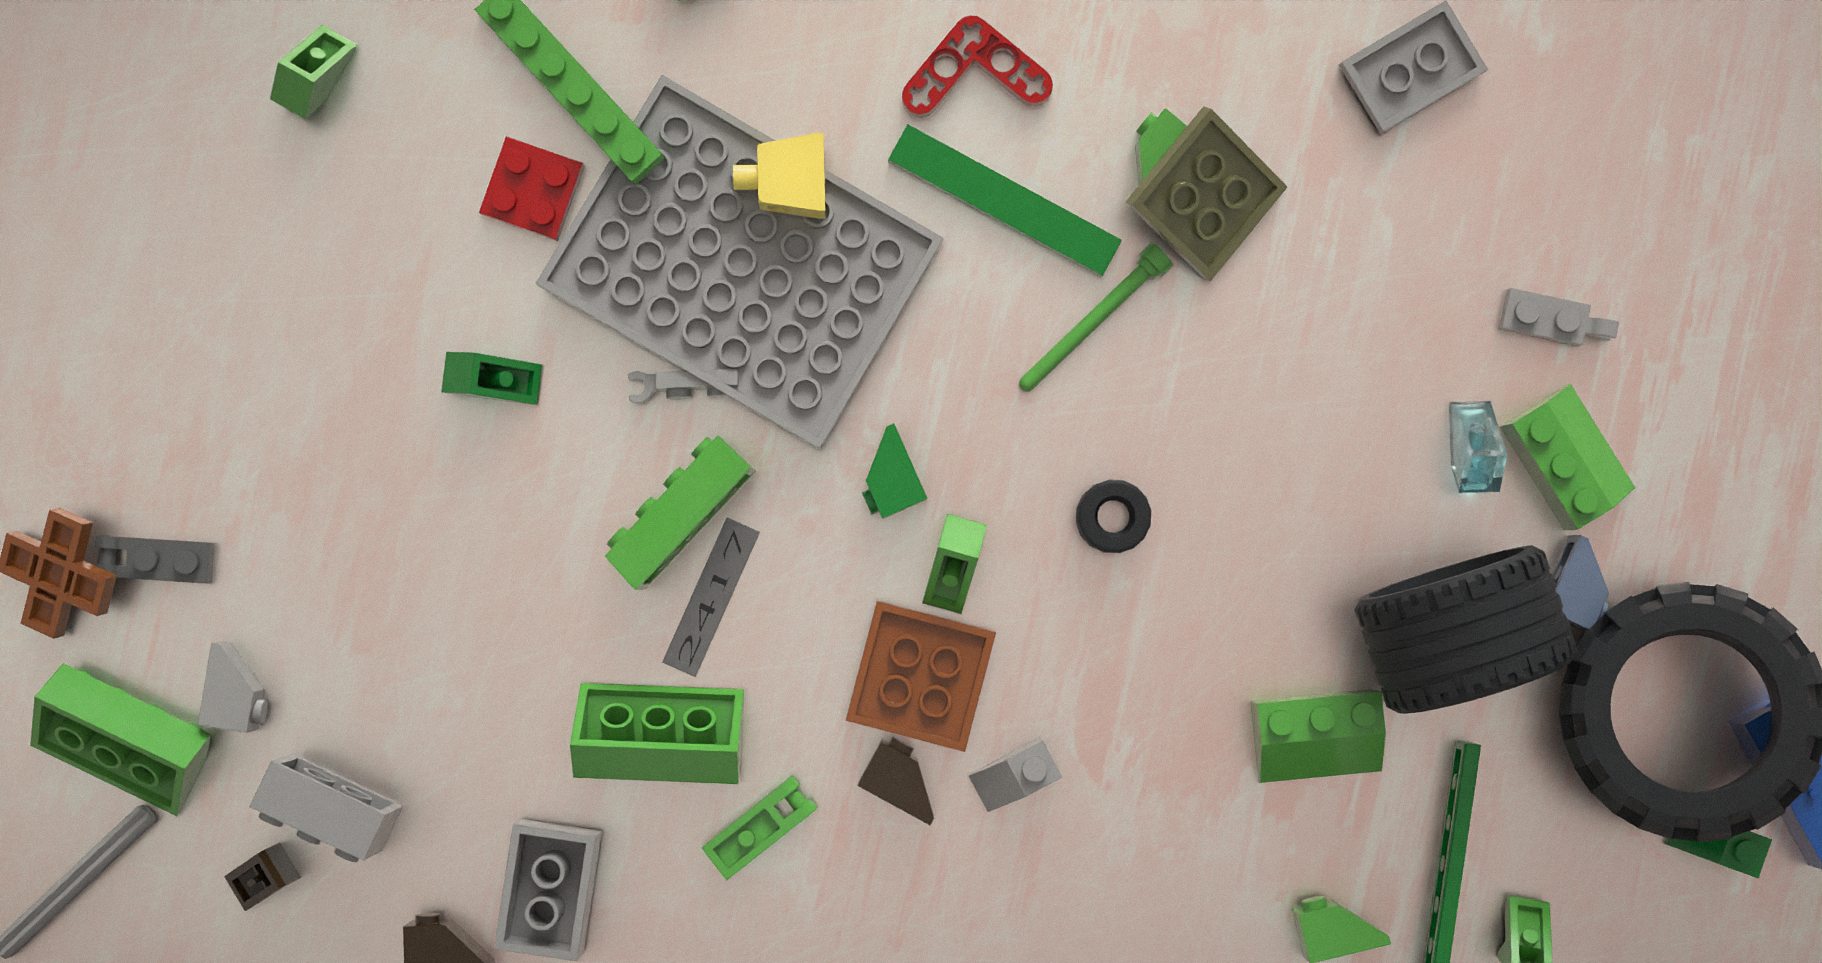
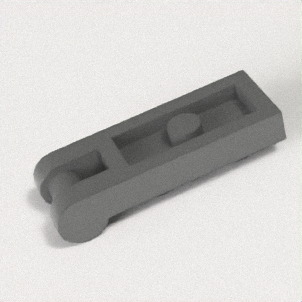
M96 535L95 548H99L98 564L94 565L117 575V578L205 584L212 582L214 543ZM116 549L127 550L126 566L115 565Z

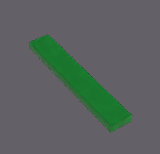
M907 124L888 159L889 163L1100 277L1105 273L1122 241Z
M1457 740L1455 742L1423 963H1450L1481 751L1480 744L1469 741Z

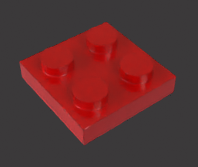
M506 136L479 213L491 219L558 241L585 165L582 162Z

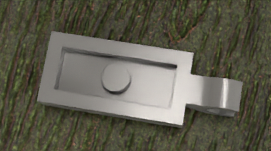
M1510 288L1506 293L1499 329L1581 346L1585 336L1610 341L1611 338L1615 339L1619 322L1589 317L1591 305Z
M738 369L702 370L728 386L738 385ZM634 371L628 374L630 381L641 380L645 384V389L641 394L629 395V400L637 404L647 402L658 391L666 392L667 399L691 398V391L707 390V397H728L687 371L655 372V374Z

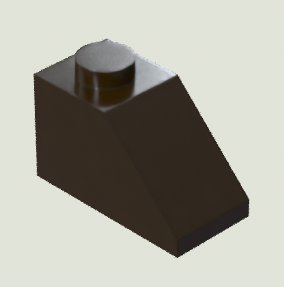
M892 737L889 743L881 739L857 786L931 825L934 813L918 759L911 755L914 748Z
M440 913L415 915V920L403 926L404 963H495V959L453 919H441Z

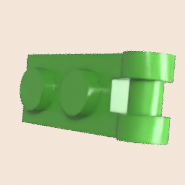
M793 775L702 846L701 849L726 881L818 808L811 798L806 800L798 789L800 784ZM784 798L794 810L785 818L775 806Z

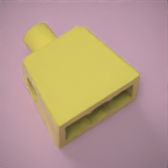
M814 133L761 143L757 145L758 165H733L734 190H758V202L761 210L825 219L824 133Z

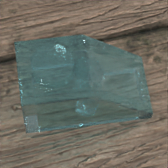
M1491 401L1450 402L1451 467L1458 492H1500L1507 453Z

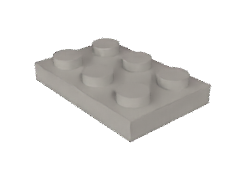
M1447 0L1339 64V67L1380 134L1488 70Z

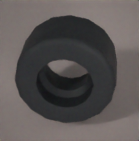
M1109 479L1093 485L1082 495L1076 508V524L1080 536L1089 546L1105 553H1122L1135 548L1145 539L1151 526V508L1147 497L1137 486L1124 480ZM1118 501L1127 508L1129 521L1122 531L1116 533L1108 532L1099 525L1097 519L1098 511L1105 502Z

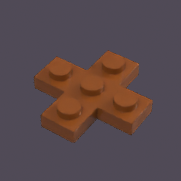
M62 508L50 509L48 512L41 541L18 531L6 533L0 556V573L30 586L20 624L55 639L65 635L72 605L95 616L108 613L117 575L84 561L93 522Z

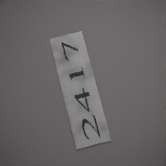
M728 517L726 518L662 663L696 677L759 536V531Z

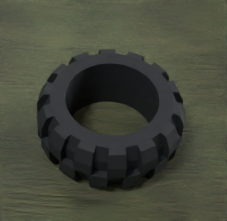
M1683 582L1656 586L1655 589L1633 597L1629 596L1604 612V615L1585 632L1576 647V654L1567 666L1561 684L1559 718L1563 743L1566 746L1574 766L1573 768L1591 794L1601 801L1612 813L1641 830L1668 839L1697 842L1732 839L1733 836L1754 829L1759 830L1786 813L1785 809L1801 793H1806L1822 766L1819 764L1822 755V668L1815 652L1809 651L1796 633L1798 629L1774 607L1769 609L1749 598L1748 593L1719 584L1706 586ZM1676 635H1698L1715 639L1741 653L1761 676L1771 704L1772 717L1769 737L1756 762L1747 772L1731 783L1700 792L1675 790L1661 785L1643 774L1633 765L1621 749L1611 720L1613 687L1626 661L1639 649L1656 640Z

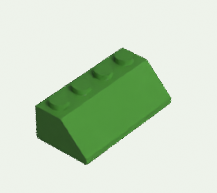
M717 436L713 441L706 437L691 453L695 460L684 471L681 467H678L663 483L667 490L657 500L650 497L636 511L635 515L639 520L629 530L623 526L607 542L611 549L605 557L635 590L646 589L756 472L720 436Z
M62 663L34 697L30 746L178 816L207 759L211 734L203 731L196 724L186 723L166 713L165 710L158 706L149 705L129 695V693L121 688L112 687L93 678L92 675L84 670H77Z
M581 683L570 741L573 778L738 784L742 753L744 689Z

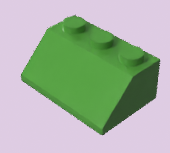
M1568 384L1500 426L1564 530H1578L1614 508L1635 489L1634 484L1571 384Z
M1368 689L1250 701L1259 783L1382 771L1386 729L1381 691Z

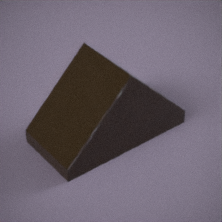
M281 843L257 853L224 876L244 911L249 910L301 878Z

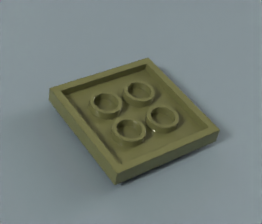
M1203 106L1125 203L1199 275L1211 281L1278 200L1287 186L1211 108Z

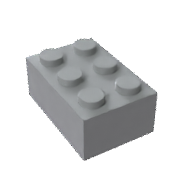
M294 754L270 762L249 806L260 812L258 817L264 822L278 827H282L283 823L298 830L296 835L299 838L319 845L321 841L336 848L334 853L337 856L351 862H358L359 859L364 861L383 850L403 808L402 805Z
M520 819L513 824L494 949L578 961L583 955L602 831Z

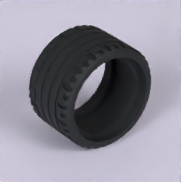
M1533 545L1507 549L1429 571L1361 597L1354 610L1359 625L1363 628L1362 634L1365 644L1370 649L1368 653L1372 665L1376 667L1375 674L1379 685L1382 686L1381 692L1386 707L1400 714L1418 713L1449 707L1521 686L1554 673L1571 663L1577 648L1572 633L1569 632L1570 625L1567 616L1562 611L1563 604L1560 595L1555 590L1556 583L1553 574L1549 572L1550 566L1545 551Z

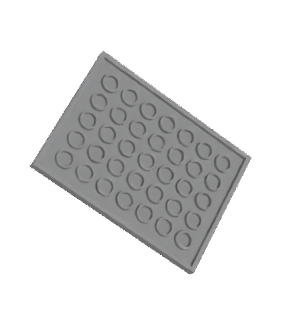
M661 75L633 122L658 148L665 159L636 185L610 159L536 281V284L820 450L944 238L824 169L825 219L761 210L758 202V190H734L733 165H758L757 145L776 140ZM738 369V385L728 386L702 370Z

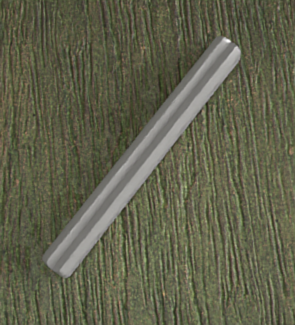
M145 805L137 806L0 935V956L7 959L15 955L156 821L155 814Z

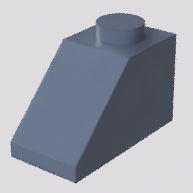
M1569 535L1552 573L1556 583L1555 590L1560 595L1563 604L1562 611L1567 616L1569 625L1580 630H1589L1604 615V612L1608 610V604L1605 601L1609 591L1589 539L1582 535Z

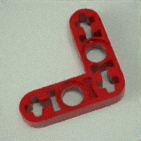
M970 15L963 17L956 23L908 81L902 92V103L907 113L914 117L923 118L929 116L973 64L983 70L1020 102L1031 107L1043 105L1048 101L1052 93L1053 82L1051 76L1044 68L982 18ZM977 27L980 29L978 38L981 42L971 41L965 47L963 54L970 57L964 60L956 49L948 45L953 42L955 47L958 48L964 41L965 34L962 30L966 28L971 31ZM996 52H1009L1015 61L1013 68L1006 72L996 70L991 63V58ZM948 56L956 61L958 69L953 76L941 77L935 72L934 64L940 57ZM1021 64L1028 67L1023 72V75L1028 80L1034 82L1039 78L1043 81L1041 89L1044 93L1042 95L1037 92L1031 96L1026 94L1028 85L1019 77L1016 84L1009 81L1017 75ZM927 73L935 84L944 88L939 92L934 85L927 95V100L930 104L926 106L920 103L915 107L912 105L913 96L911 92L913 90L918 93L923 91L928 85V80L922 77Z

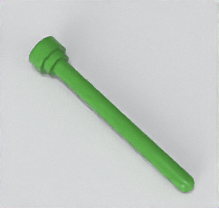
M1151 242L1139 253L1141 258L1136 262L1138 267L1019 380V387L1023 391L1028 392L1034 389L1147 279H1154L1158 275L1162 277L1174 266L1169 257L1156 244Z

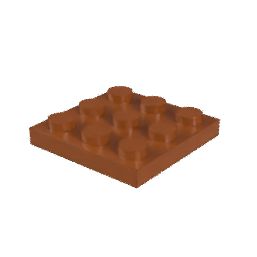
M877 601L846 721L965 752L996 632Z

